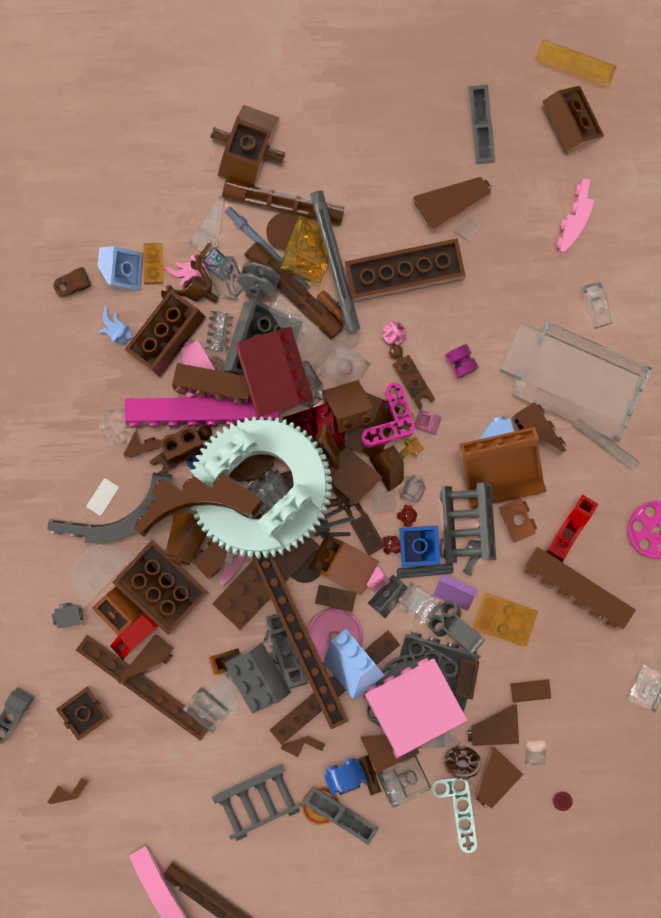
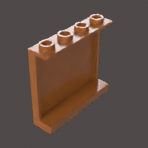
M535 427L459 444L467 490H476L477 483H491L493 504L547 492L543 481L538 446L540 442ZM476 497L468 498L471 508L479 507Z

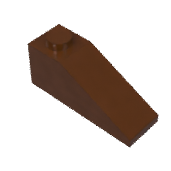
M155 634L120 676L118 683L123 684L155 670L162 663L166 665L173 657L171 654L173 647Z

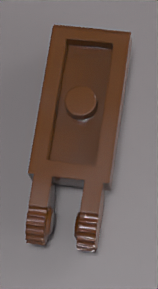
M358 502L355 507L361 516L352 520L350 524L370 556L386 546L368 514H365ZM344 508L347 516L352 517L353 513L350 508Z

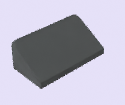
M394 575L389 578L390 583L382 587L368 602L384 618L393 611L410 591Z

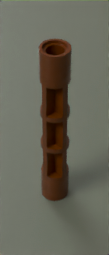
M225 180L222 198L317 218L311 199ZM326 202L331 223L341 225L345 206Z
M255 242L246 251L244 256L250 262H256L273 268L280 275L277 288L315 325H319V329L330 340L334 339L342 331L344 326L258 242Z
M173 861L163 874L167 882L174 887H180L179 890L217 918H251Z

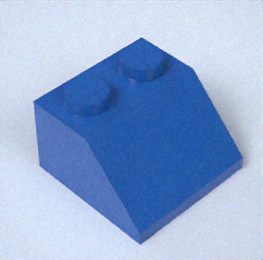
M438 525L399 528L402 567L441 564Z

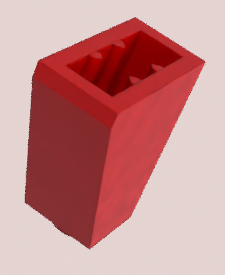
M144 613L119 634L110 647L124 660L154 633L159 626Z

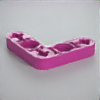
M390 383L385 391L394 421L364 430L360 439L365 447H375L409 437L413 434L415 423L400 384ZM392 388H394L395 391H399L396 395L398 400L396 402H394V394H390ZM398 405L403 406L405 413L397 414L395 407ZM405 423L407 426H411L408 432L406 429L399 430V435H397V429L402 428ZM385 428H389L393 431V436L385 437L382 431ZM377 431H379V436L374 437L372 442H370L368 439L365 440L367 434H369L372 437L376 436Z

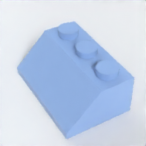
M344 629L331 640L324 663L353 700L357 699L369 687L385 676L347 629Z

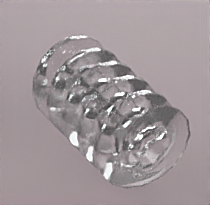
M210 311L215 316L209 317V320L214 323L208 325V328L213 331L207 332V335L212 338L206 340V343L211 346L205 347V349L224 352V350L229 349L225 342L231 341L226 335L232 334L231 331L227 330V327L233 326L228 320L234 317L228 313Z

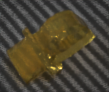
M414 437L409 441L405 440L406 447L398 453L404 459L410 454L417 457V454L424 449L418 439Z

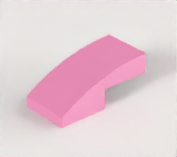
M239 551L234 567L225 566L219 584L225 585L235 576L242 566L247 553L244 557H241Z

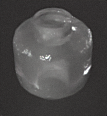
M418 475L406 476L398 489L400 499L408 504L420 502L426 491V485Z

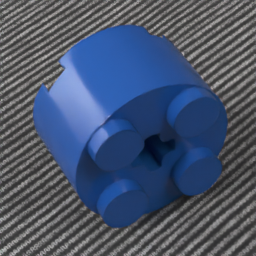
M355 758L345 761L342 767L338 768L335 765L327 768L324 775L332 797H336L335 793L337 792L343 795L360 788V783L364 782V785L368 784L362 765Z

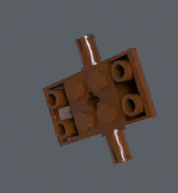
M243 105L235 120L232 131L227 132L214 127L210 138L226 143L218 176L254 187L264 159L269 158L283 163L286 152L270 147L279 117ZM248 141L251 142L252 146L245 148L244 144H247Z

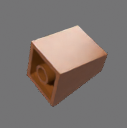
M326 534L309 569L362 595L367 589V583L379 561L346 542Z

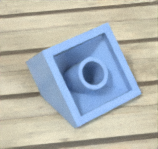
M115 246L101 247L99 249L98 268L108 285L140 291L143 253Z
M505 416L494 418V422L490 423L480 439L514 432L511 420L505 419Z

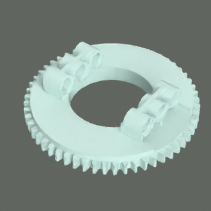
M254 416L252 421L245 418L243 423L237 420V426L230 423L229 430L224 426V433L217 431V438L211 436L212 443L205 442L207 449L201 448L200 451L203 455L196 456L199 462H193L196 468L190 472L211 489L213 488V482L218 476H222L224 473L229 477L230 473L245 458L257 454H267L279 458L287 464L293 475V488L261 519L244 517L235 510L226 507L208 505L191 508L192 512H197L194 518L196 520L200 519L197 523L199 526H203L202 531L204 533L208 532L207 537L209 539L213 537L212 541L215 544L219 542L220 548L226 545L225 550L227 552L233 548L234 555L240 551L241 557L248 553L249 558H252L255 553L257 559H260L261 553H263L265 558H268L270 552L273 557H276V551L283 555L284 548L290 552V545L298 548L297 541L302 544L305 543L303 537L310 538L308 532L315 533L316 530L313 526H320L321 524L318 519L325 518L321 512H328L324 505H330V501L326 498L332 497V494L328 492V490L332 489V485L328 484L332 481V478L327 476L331 474V471L326 469L329 464L328 462H323L326 456L325 454L320 455L323 451L321 448H317L318 443L316 441L312 442L313 437H307V432H301L299 426L294 429L295 425L292 422L287 425L286 420L280 423L279 418L272 421L270 416L267 420H264L263 416L259 420H256Z

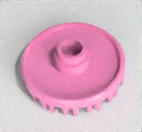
M337 608L325 609L317 613L307 627L323 663L333 633L340 634L344 629H347L362 647L363 630L361 624L352 613Z

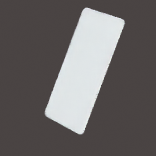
M104 478L86 507L101 516L119 487Z

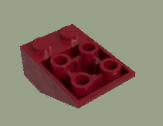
M328 403L282 417L283 420L287 421V425L292 422L295 425L294 429L299 426L301 432L306 431L307 437L312 436L313 439L322 425L327 424L337 446L345 444V432H338L337 420Z

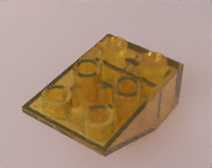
M300 215L279 269L309 283L320 284L328 264L318 223Z
M484 592L472 629L527 648L538 611Z

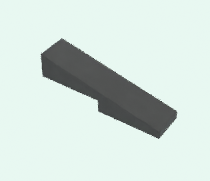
M488 84L468 86L476 163L495 161Z
M312 787L303 804L367 845L370 844L379 830L378 827L315 787Z

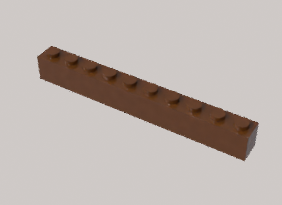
M270 552L268 558H265L263 553H261L260 559H257L254 553L252 559L330 729L349 722L345 709L275 557Z

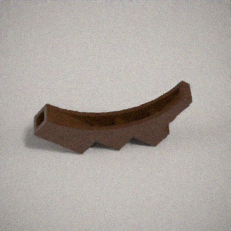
M224 473L215 479L212 489L194 475L191 479L189 478L185 481L182 491L163 478L153 487L154 491L152 494L157 499L148 505V511L136 521L134 530L145 537L155 525L166 517L180 510L195 506L212 505L226 507L253 519L264 503Z

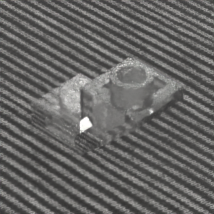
M305 360L302 363L313 400L306 402L304 405L312 408L322 400L323 384L309 361Z

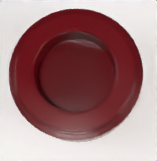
M560 791L554 795L553 805L556 809L567 811L571 808L573 800L570 794Z

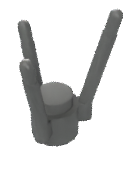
M347 506L339 507L324 515V519H318L321 525L313 526L316 530L315 536L321 535V538H324L326 534L332 537L350 536V532L328 531H330L331 526L355 520V517L352 516L328 523V520L325 519L341 512Z

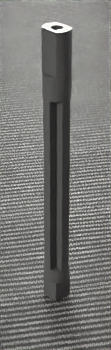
M323 190L310 193L340 300L347 332L355 331L361 328L333 232Z

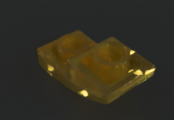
M143 243L144 285L163 284V243Z

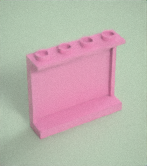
M428 658L421 660L417 663L418 667L414 669L408 667L402 670L400 676L396 678L391 676L383 681L384 684L379 687L377 685L369 687L366 690L367 693L363 696L369 702L394 749L393 753L396 759L467 721L434 658L428 660Z

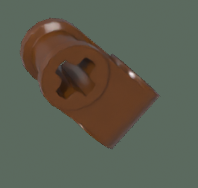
M80 267L57 278L54 281L53 287L58 296L67 297L89 288L92 284L85 268ZM60 284H63L66 290L62 291Z

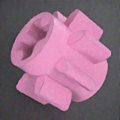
M391 321L383 328V331H385L383 337L391 345H399L407 338L404 335L406 328L400 322L394 323Z

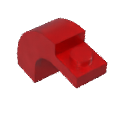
M582 494L560 526L546 552L563 562L599 504Z

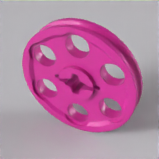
M651 501L638 507L632 514L628 524V536L631 544L639 553L649 558L658 559L661 558V552L658 549L661 543V531L660 535L656 532L649 534L647 532L652 531L655 528V524L658 527L661 526V501ZM648 506H653L656 509L655 516L649 517L646 515L645 510ZM635 521L643 523L642 531L637 532L634 530L633 523ZM642 539H647L650 542V547L647 550H643L639 545Z

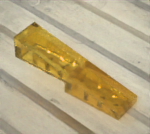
M544 39L536 55V58L568 72L573 71L605 86L611 83L617 67L616 65Z

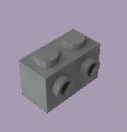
M72 603L59 604V608L54 609L55 613L52 614L53 624L57 625V628L84 625L81 605L73 606Z

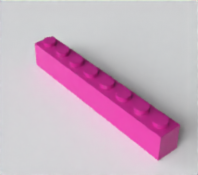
M213 397L125 398V422L131 428H140L141 425H149L151 428H158L160 425L179 427L187 424V426L194 425L195 427H198L199 424H206L208 427L226 424V426L230 427V423L237 426V420L243 423L245 418L252 421L254 416L256 420H259L260 417L257 418L251 397L249 404H244L243 406L235 405L232 403L233 401L229 400L219 402L214 400ZM280 411L263 416L264 420H267L269 416L272 418V421H275L276 418L280 420Z

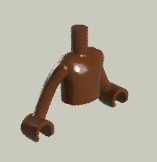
M196 255L195 261L191 260L190 265L192 269L200 272L203 280L192 276L185 283L183 290L173 289L171 285L165 287L166 291L161 290L162 298L171 289L178 295L186 296L193 301H200L206 297L216 303L219 299L217 295L211 292L212 281L202 266V256Z

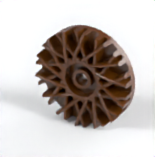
M267 454L247 457L230 473L229 477L235 479V481L239 480L241 483L243 481L248 483L250 481L256 482V479H262V476H267L266 473L271 471V467H274L273 462L276 460V457Z

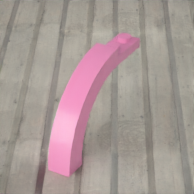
M144 846L131 854L129 857L137 875L161 918H187L169 889L155 858L148 848Z

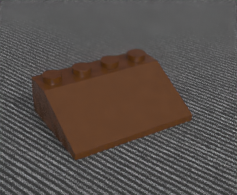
M151 540L112 582L168 635L209 594L182 566L173 563L171 557L154 540Z

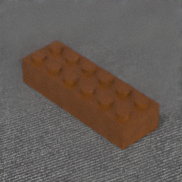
M458 238L345 261L353 302L465 279L466 276Z
M304 536L305 543L303 544L297 541L298 548L290 545V552L284 548L283 555L276 551L275 559L286 582L320 547L311 537L307 538ZM254 561L212 603L239 630H242L271 599Z
M539 547L533 549L522 567L525 569L524 573L533 579L538 577L542 580L540 583L549 589H552V587L557 589L559 596L564 599L571 598L574 600L573 604L581 610L588 609L591 611L589 615L597 620H605L607 622L605 625L614 631H618V629L624 630L636 611L630 605Z

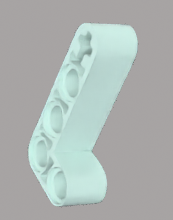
M454 777L435 780L432 784V792L435 796L439 798L452 796L458 842L461 850L465 853L474 852L477 848V839L467 780ZM459 780L465 783V788L462 791H457L454 787L455 783ZM437 784H445L446 790L444 793L439 794L435 791ZM460 800L467 801L468 806L465 810L457 808V803ZM464 819H468L471 823L470 827L466 830L460 828V822ZM461 833L468 834L470 842H473L469 849L463 845V843H466L465 835L461 836Z

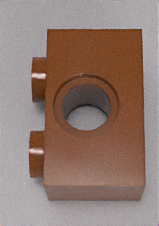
M521 498L498 508L513 543L536 534L537 526L534 519H530L527 514L530 510L526 501L522 502ZM515 515H521L524 518L522 525L514 523Z

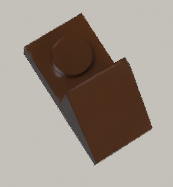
M136 430L124 452V457L128 459L162 448L159 443L160 439L156 440L155 437L144 440L145 443L142 444Z

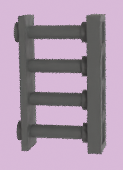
M477 483L476 490L453 492L452 486H441L440 500L443 506L444 558L446 563H457V557L480 555L482 560H496L491 483ZM473 497L478 499L479 507L477 509L457 511L453 509V499ZM478 516L480 521L478 528L455 530L454 518ZM479 536L481 538L480 547L456 549L455 538Z
M283 763L212 796L214 804L219 803L220 806H223L235 833L229 836L231 840L234 838L236 841L247 837V832L285 814L292 816L300 812L301 802L294 804L282 778L283 772L286 771ZM270 778L276 781L287 805V809L278 813L265 788V781ZM253 786L255 789H258L270 815L259 821L247 795V789ZM236 794L241 798L252 822V825L244 829L241 828L229 802L231 801L229 797Z

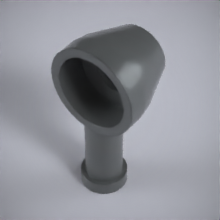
M470 540L466 548L480 547L481 541ZM471 556L463 572L471 576L481 556Z

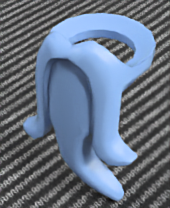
M104 306L103 322L109 330L103 328L99 333H107L114 343L126 344L127 340L131 339L129 324L120 322L117 319V312L113 315L115 322L113 323L108 319L107 308Z

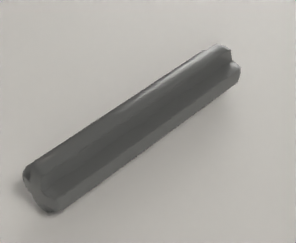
M452 563L398 568L397 577L402 579L451 574L454 572Z

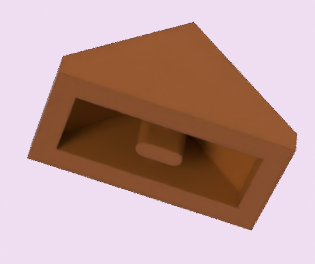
M239 648L209 657L214 676L228 672L224 663L240 653Z

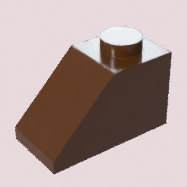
M394 445L383 449L369 458L376 472L383 477L381 480L388 492L404 482V461Z

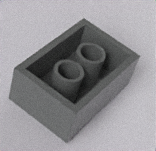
M263 643L236 654L224 663L252 714L278 703L291 693Z

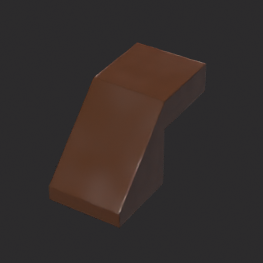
M307 735L283 744L281 749L298 757L304 743L320 751H323L325 743Z
M82 777L73 792L58 785L47 803L55 804L79 798L90 781Z

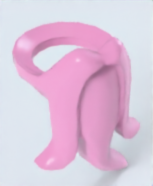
M191 255V260L195 261V255ZM176 261V266L181 269L178 271H174L166 266L163 267L175 277H184L180 281L182 287L192 276L202 277L198 270L191 268V261L184 264Z

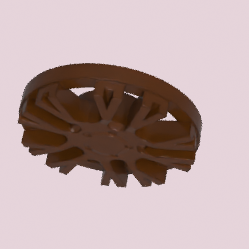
M459 746L448 751L445 757V767L447 772L452 774L454 778L468 780V778L475 777L481 767V759L473 749ZM461 751H467V754H461ZM476 760H477V762H478V764H473V763H471V762L476 761Z

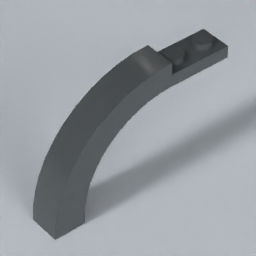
M153 472L151 485L146 497L133 512L124 518L106 524H86L50 519L47 530H51L53 534L71 533V536L74 537L85 535V543H107L130 536L136 532L134 530L136 521L145 515L148 511V505L157 499L152 494L154 485L163 478L171 483L172 475Z

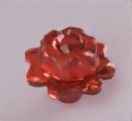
M404 505V509L397 513V518L404 522L405 527H411L413 522H416L417 512L413 509L412 505Z
M388 535L383 537V544L385 545L383 551L385 554L389 555L391 552L395 554L401 553L400 539L397 536Z

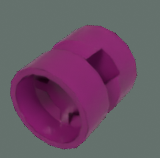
M467 344L445 354L449 364L454 366L452 370L457 379L479 368L475 358L470 357L472 352Z

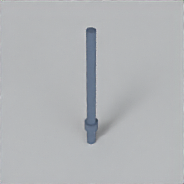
M231 207L226 209L225 212L235 221L234 224L239 229L242 228L255 242H258L306 290L310 288L247 224L248 221L243 216L240 217Z

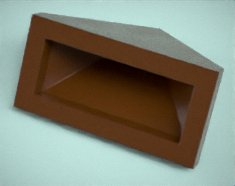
M324 424L312 442L316 441L318 443L317 448H321L322 453L334 465H338L340 450L327 424Z

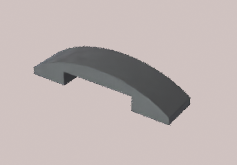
M279 615L267 616L265 619L273 649L288 688L291 689L308 684L302 665H300Z

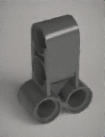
M445 601L440 608L442 614L433 615L428 620L429 629L439 637L448 634L473 655L485 642V639L461 619V609L454 601ZM455 608L452 614H447L449 609ZM442 622V626L439 629H435L436 624Z
M19 687L11 692L0 715V730L5 734L4 738L0 737V744L9 739L24 711L29 708L34 699V696ZM7 713H10V714L13 715V717H14V721H13V722L7 720V718H6V714H7Z

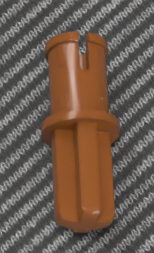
M325 290L321 291L317 295V299L341 324L345 321L340 316V314L343 316V313L338 305L339 302H336Z

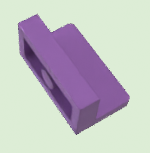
M442 574L433 595L444 601H454L458 607L468 611L478 589Z

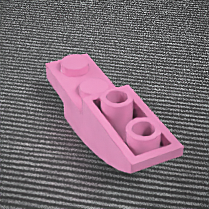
M583 178L581 184H577L575 194L578 195V200L573 203L571 212L575 213V215L568 214L566 219H562L560 230H563V235L558 238L556 247L560 249L559 254L561 255L577 240L588 221L594 200L587 199L591 180Z

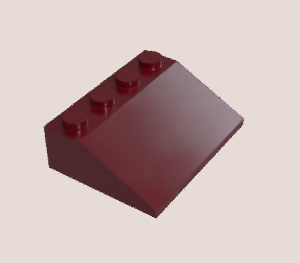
M291 326L235 343L257 418L313 400Z

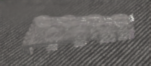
M281 294L269 305L268 310L281 329L292 327L300 357L310 373H312L337 345Z

